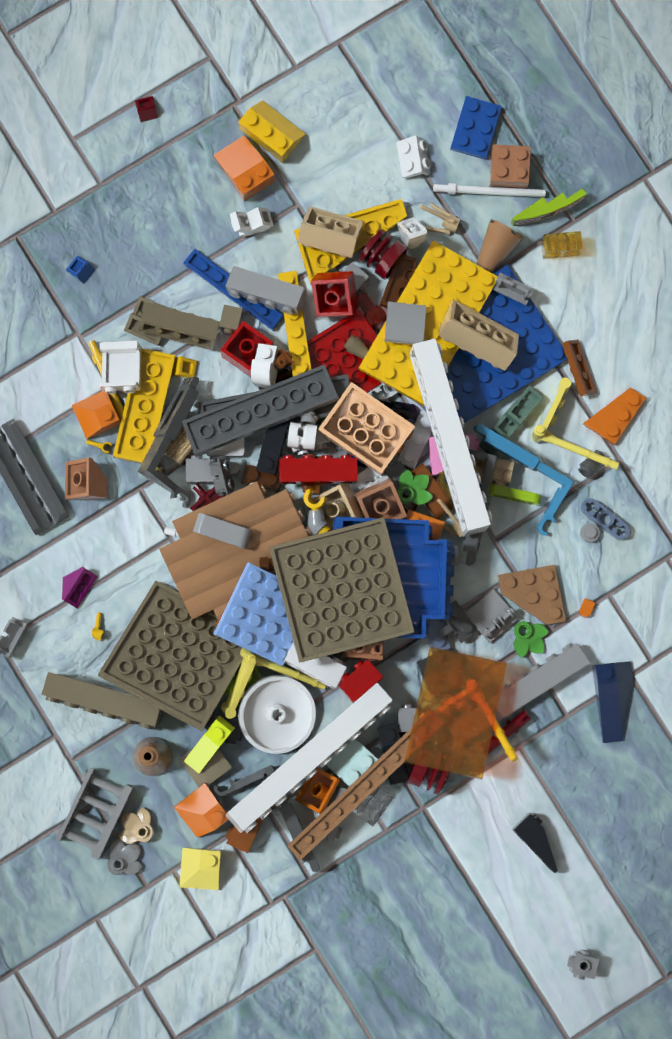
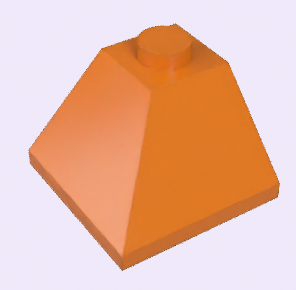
M103 391L72 405L86 439L119 426L121 423L109 395Z
M205 783L174 806L175 810L197 838L216 830L229 820L225 816L227 814L226 809Z

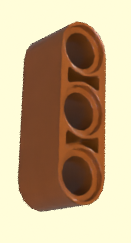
M423 463L410 471L413 477L417 475L429 476L426 491L433 497L425 504L436 519L447 514L437 502L438 499H441L450 511L453 510L449 500Z

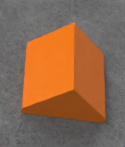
M316 767L315 769L318 772L307 781L305 780L295 800L321 814L325 810L340 779Z

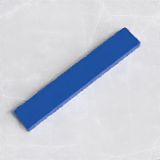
M194 249L183 264L270 330L274 331L284 318V315L277 309L267 308L262 303L253 304L247 301L246 298L230 296L226 289L230 274L198 250Z

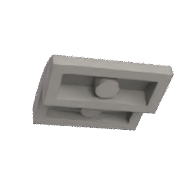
M388 302L384 341L403 344L423 342L426 306Z

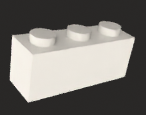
M294 642L283 660L284 663L332 689L337 687L347 668L343 665L344 662L336 657L331 659L327 656L299 663Z

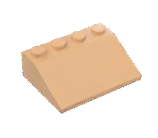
M351 382L319 427L318 432L382 476L415 426Z

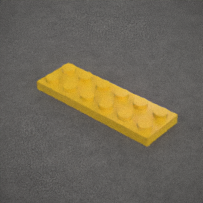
M142 348L141 390H137L135 393H127L113 458L142 464L155 439L153 434L162 419L176 355Z

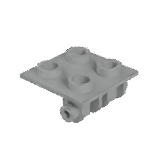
M494 589L465 613L489 643L518 619L515 611L511 607L509 608Z

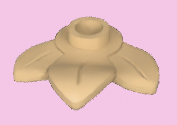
M142 807L137 815L130 812L123 813L121 815V823L125 829L118 836L120 840L128 844H134L137 841L143 843L150 841L154 830L150 825L152 817L149 811ZM142 829H145V830H146V833H145L144 836L141 835V830H142Z

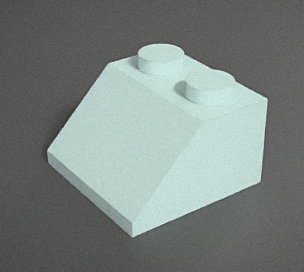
M356 739L351 743L347 740L345 742L347 746L337 755L333 754L331 756L332 759L326 764L349 787L378 760Z

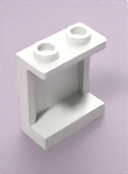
M100 342V351L102 352V383H99V387L106 394H115L116 391L135 393V391L141 390L142 346L139 342Z

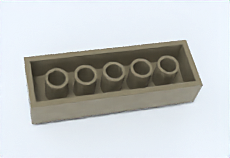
M51 672L47 674L41 694L46 696L45 700L60 704L62 700L65 701V706L77 709L80 705L84 707L83 711L94 714L101 711L103 712L102 716L116 719V716L122 717V722L134 724L137 721L140 722V727L153 730V727H159L163 713L161 709L136 696Z

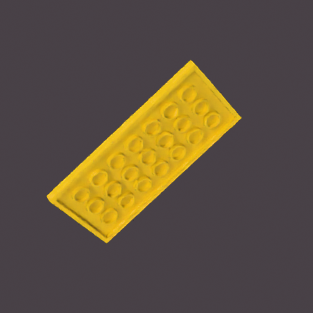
M433 240L397 303L426 306L423 341L435 338L437 344L440 343L443 353L440 356L442 362H446L448 368L459 347L443 340L439 336V330L452 300L454 299L479 313L496 284L495 281L498 276ZM385 322L358 369L424 406L409 355L413 344L385 342Z

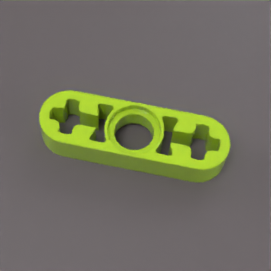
M495 484L491 485L489 494L493 497L540 506L542 495Z

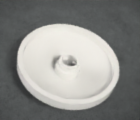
M282 675L268 676L255 682L245 692L238 710L239 726L244 737L257 749L271 754L286 753L299 747L309 737L316 719L315 703L310 692L297 680Z

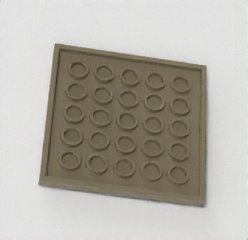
M384 517L269 547L299 663L414 633Z
M155 580L98 673V676L203 732L242 663L243 658L240 655L242 647L214 634L217 627L215 624L217 617L213 610L195 619H191L180 593Z

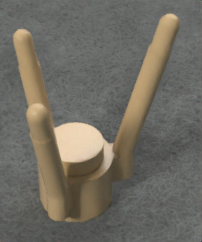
M433 203L430 206L435 210L420 205L421 209L444 219L442 226L445 227L444 229L425 227L427 231L440 232L447 235L450 234V231L456 232L460 221L459 218Z
M438 499L437 502L454 521L450 525L453 529L445 524L443 529L448 531L452 537L456 535L460 538L463 534L458 519L442 500Z

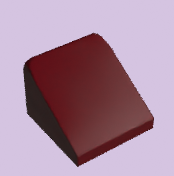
M153 96L135 100L141 122L158 118Z

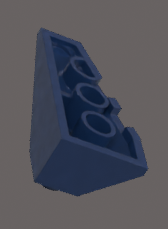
M631 661L594 665L592 670L602 742L623 741L633 686Z

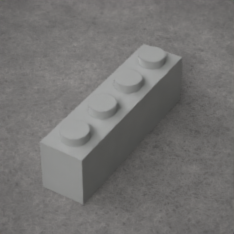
M233 266L226 284L229 295L234 298H246L247 301L253 304L262 303L267 308H278L289 315H293V313L299 315L307 295L304 287Z

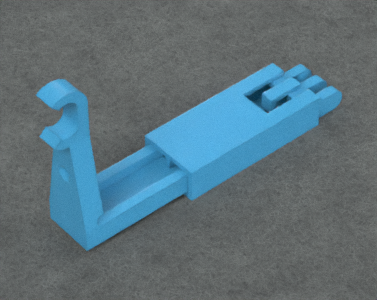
M481 424L475 425L473 430L483 436L481 439L483 443L526 468L537 470L562 486L557 488L537 525L538 532L541 535L547 536V532H544L542 527L547 519L551 522L556 521L553 515L574 481L539 461L540 458Z

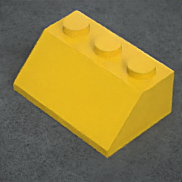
M263 100L250 107L238 121L239 130L282 163L306 136L303 131Z

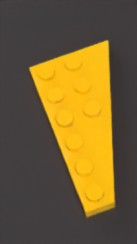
M402 199L344 215L364 221L354 254L363 249L381 229L389 231L398 222L407 218ZM300 228L294 230L297 242L300 233ZM297 243L310 285L311 280L317 273L329 272L350 258Z

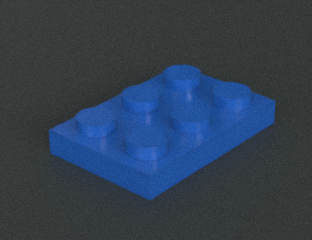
M466 96L450 150L486 160L502 106Z

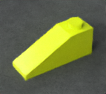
M219 716L184 762L200 773L235 727Z

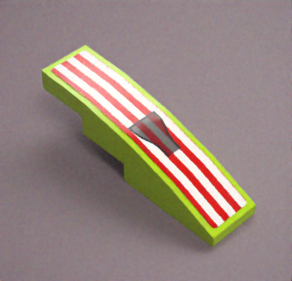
M583 188L569 198L564 193H561L548 203L542 197L514 216L511 224L512 226L550 218L583 201L587 193Z

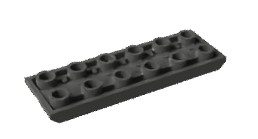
M13 418L1 425L0 474L33 533L38 535L68 518L69 515L15 419Z

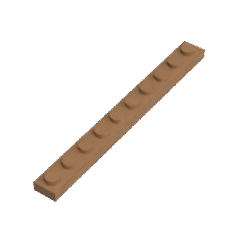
M432 710L425 714L289 843L287 847L301 861L444 725L440 718Z

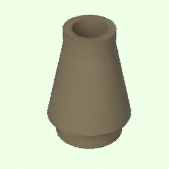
M351 335L343 346L347 349V352L362 359L365 358L369 351L361 339L354 335Z

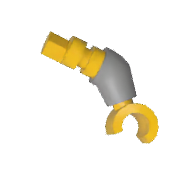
M309 488L303 497L305 504L311 508L308 515L309 530L313 535L328 532L330 528L325 521L324 511L321 510V507L326 504L328 497H321L320 501L316 504L312 501L314 490Z

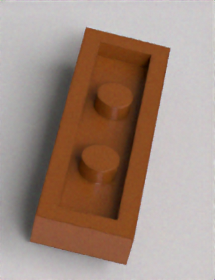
M579 339L568 340L562 343L564 354L570 365V371L573 374L580 397L597 393Z

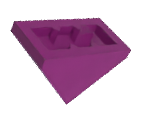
M84 567L64 576L62 600L78 609L98 576Z

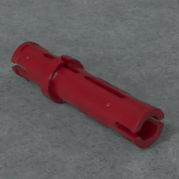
M524 710L512 721H507V725L502 728L507 739L514 733L517 734L521 727L532 720ZM494 735L479 748L488 756L501 743L498 737Z

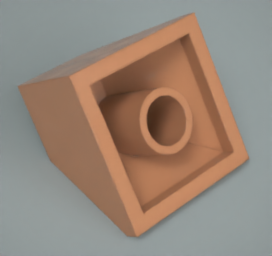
M92 458L65 462V500H97L107 498V478Z

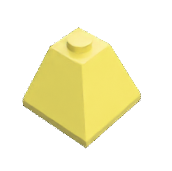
M183 848L180 887L219 890L222 850Z

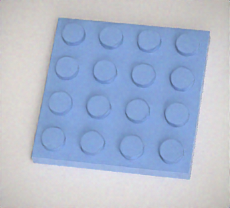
M247 562L214 634L283 666V660L293 643V638L277 577Z

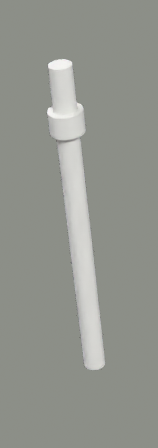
M448 183V185L433 184V192H448L451 195L468 193L545 197L546 190L461 186L456 185V183Z

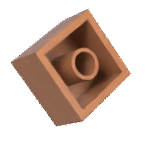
M493 145L491 150L489 187L527 189L529 184L530 146Z
M390 478L354 493L365 518L384 517V519H402L407 517Z

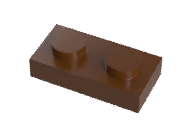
M245 465L241 480L242 484L249 485L257 482L258 485L262 484L266 490L279 492V472L273 475L257 471L256 466Z

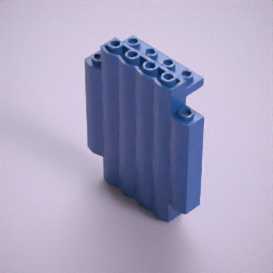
M334 517L333 530L378 518ZM385 519L414 628V633L395 638L426 639V635L429 634V623H426V619L450 620V616L453 615V604H450V596L454 594V586L451 585V577H454V565H451V557L455 555V546H452V541H447V539L429 540V537L432 536V525H429V520Z

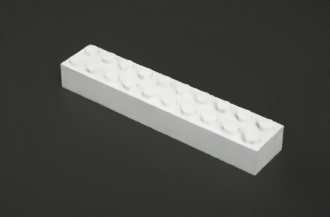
M434 338L413 344L409 355L463 537L486 531L491 525L492 515L490 510H486L485 503H487L484 491L481 492L480 475L475 473L474 465H476L475 458L468 450V447H470L469 438L467 435L464 436L463 433L464 422L457 413L459 405L457 399H453V385L446 376L448 368L446 362H442L440 356L443 354L440 343L437 344Z
M376 683L227 812L225 816L240 833L244 830L248 833L257 825L255 820L259 817L263 820L272 812L270 807L274 804L278 807L288 798L285 795L289 791L291 794L303 785L300 782L302 779L306 781L318 772L315 769L318 765L321 768L332 759L330 756L332 753L337 755L347 746L345 743L347 740L351 743L362 733L360 731L362 727L366 730L376 721V715L381 717L391 708L389 703L393 700Z

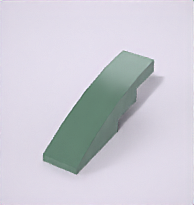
M529 385L491 430L509 439L544 397ZM482 441L479 443V447L486 453L495 455L498 452Z

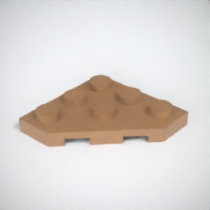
M555 565L498 575L501 595L539 619L542 623L550 625L566 621Z

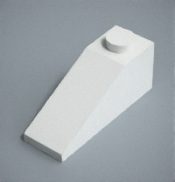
M415 217L397 223L402 243L405 246L413 249L420 246V243L425 242L427 229Z

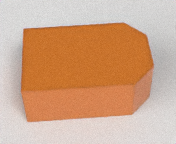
M584 598L579 609V615L584 618L589 617L595 602Z

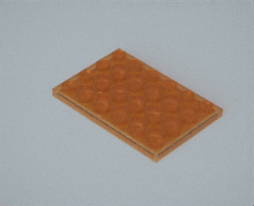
M430 647L404 762L482 780L507 663Z

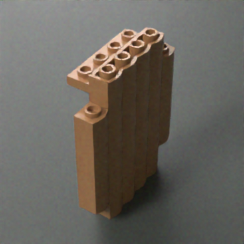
M255 482L172 521L180 539L159 548L191 619H195L214 610L218 619L224 612L247 562L260 568V557L271 558L270 546L312 535L309 528H304L301 522L305 519L300 509L296 510L293 505L296 500L292 492L288 493L285 489L265 499L264 496L267 493L263 485H258ZM198 513L252 530L247 549L193 532ZM274 568L269 570V573L276 576Z

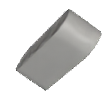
M198 513L193 528L195 533L243 549H247L252 534L250 529L202 513Z

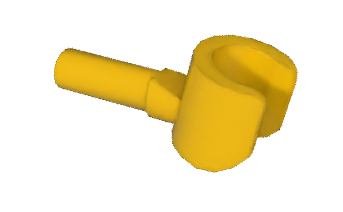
M88 439L86 441V444L101 449L104 454L110 453L103 449L104 445L112 446L110 442L102 444Z
M97 612L92 636L94 639L101 641L104 635V631L99 629L102 613Z

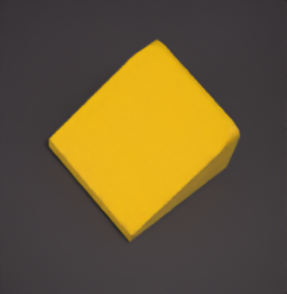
M182 356L176 357L172 376L181 378L194 377L197 361Z

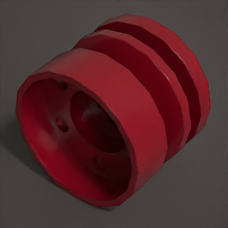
M381 229L367 242L359 261L361 263L368 261V268L377 263L375 273L386 280L391 275L395 261L401 254L406 255L409 248L400 241L395 242L391 246L390 243L393 236L390 234L385 238L387 231Z
M422 745L413 763L407 783L419 787L425 780L427 781L426 790L430 791L432 784H435L433 793L438 795L449 778L453 756L448 755L445 762H442L443 752H440L438 757L434 759V749Z

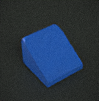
M76 256L66 271L80 282L85 283L95 269L87 261Z

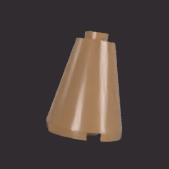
M490 219L477 264L493 273L524 237L519 233L514 234L513 229Z
M148 737L141 740L133 752L135 767L147 776H157L165 772L170 766L172 759L171 749L168 744L157 737ZM148 752L152 755L150 760L147 759Z

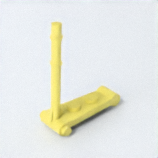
M562 378L558 385V393L543 425H537L534 428L532 440L535 443L544 441L584 456L586 459L589 458L606 465V467L617 470L619 462L594 453L590 449L587 450L562 440L547 430L549 425L553 427L557 418L554 414L557 409L561 410L565 401L562 397L569 391L571 386L569 378Z
M242 648L240 651V655L243 658L228 698L221 705V709L228 719L236 716L235 709L239 700H242L244 697L245 687L252 678V671L255 665L267 667L322 690L325 689L326 685L308 675L300 673L298 670L295 671Z

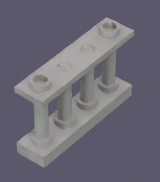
M90 768L89 771L85 770L81 778L83 784L64 824L58 826L55 834L58 835L56 840L59 842L65 836L90 848L91 852H93L91 857L100 860L134 787L126 784L125 787L121 786L119 788L94 776L96 769ZM89 783L117 795L116 797L119 799L116 806H111L85 794ZM81 800L107 812L110 816L108 822L102 824L77 812ZM72 819L98 830L102 834L99 841L95 840L94 842L68 830Z

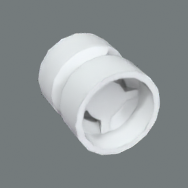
M291 422L287 447L299 448L302 446L303 449L315 450L317 425L307 424L303 427L301 423Z

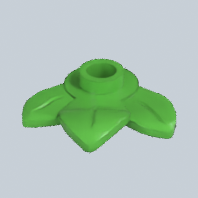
M409 470L403 472L399 478L400 487L397 490L401 503L410 504L413 502L417 505H422L429 502L433 497L426 491L429 476L417 475L413 477ZM404 491H408L410 493V496L408 498L403 497Z
M526 621L517 623L514 627L516 639L513 644L516 653L520 657H524L528 650L533 653L542 654L544 652L542 637L549 633L548 630L539 623L532 625ZM522 627L527 630L525 635L520 633Z

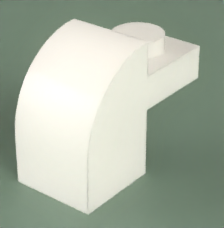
M257 207L247 213L235 211L230 214L231 225L235 232H239L240 236L254 235L274 227L269 209Z
M258 344L256 357L252 360L251 380L256 387L266 388L275 384L278 372L274 367L279 349L277 346Z

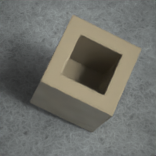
M224 305L219 324L220 331H223V334L231 336L242 322L243 308Z

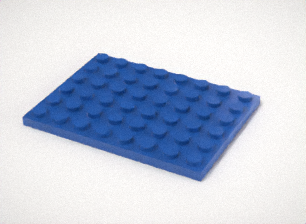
M508 264L492 273L496 276L502 273L519 281ZM492 290L479 312L519 334L517 355L505 371L495 368L491 363L478 359L474 354L458 348L448 366L449 372L446 373V376L452 382L453 399H457L459 405L457 413L459 417H462L464 424L567 361L564 348L531 298H529L527 305H523Z

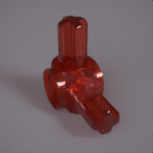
M366 292L358 295L357 299L365 310L364 316L372 329L386 321L387 315L383 308L374 305Z

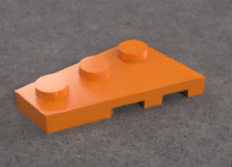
M630 387L582 425L612 445H615L646 397Z

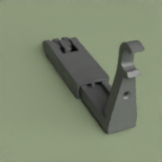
M197 376L185 378L177 389L153 434L155 439L137 471L171 493L170 499L177 498L178 494L184 497L182 507L190 505V494L176 485L161 471L155 469L170 441L175 440L183 425L182 421L186 419L199 394L195 390L199 383Z
M468 449L475 459L483 461L487 459L480 490L481 492L484 491L487 503H485V507L488 510L491 501L489 494L499 456ZM483 532L466 536L463 551H467L465 563L468 566L473 565L476 561Z
M270 765L236 782L229 778L230 789L219 792L218 787L214 785V791L219 796L228 795L265 778V774L269 777L275 772L274 768ZM286 799L280 804L281 807L279 809L294 840L303 831V828L292 803H289ZM311 850L302 861L303 863L308 861L312 871L318 872L320 866L313 850Z

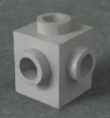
M580 949L579 952L574 951L573 956H569L567 967H570L569 971L574 973L573 977L582 980H585V977L595 979L599 959L591 956V952Z

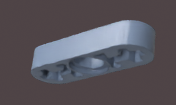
M588 498L582 503V513L613 538L623 540L629 535V526L598 501ZM586 503L588 505L593 503V509L596 511H598L599 508L602 510L596 518L593 517L596 514L594 511L591 510L588 512L586 510ZM602 514L610 516L609 524L601 523L600 516ZM615 520L617 522L615 526L617 528L623 527V532L625 533V535H617V529L613 527L610 530L608 527H610Z

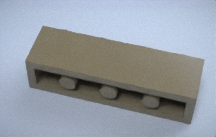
M146 302L139 331L213 350L220 321Z

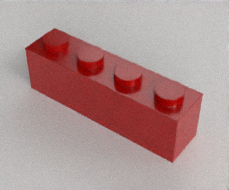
M286 455L283 456V459L279 460V484H356L358 481L357 458H352V455H341V458H333V455H322L321 458H314L313 455H304L302 458Z

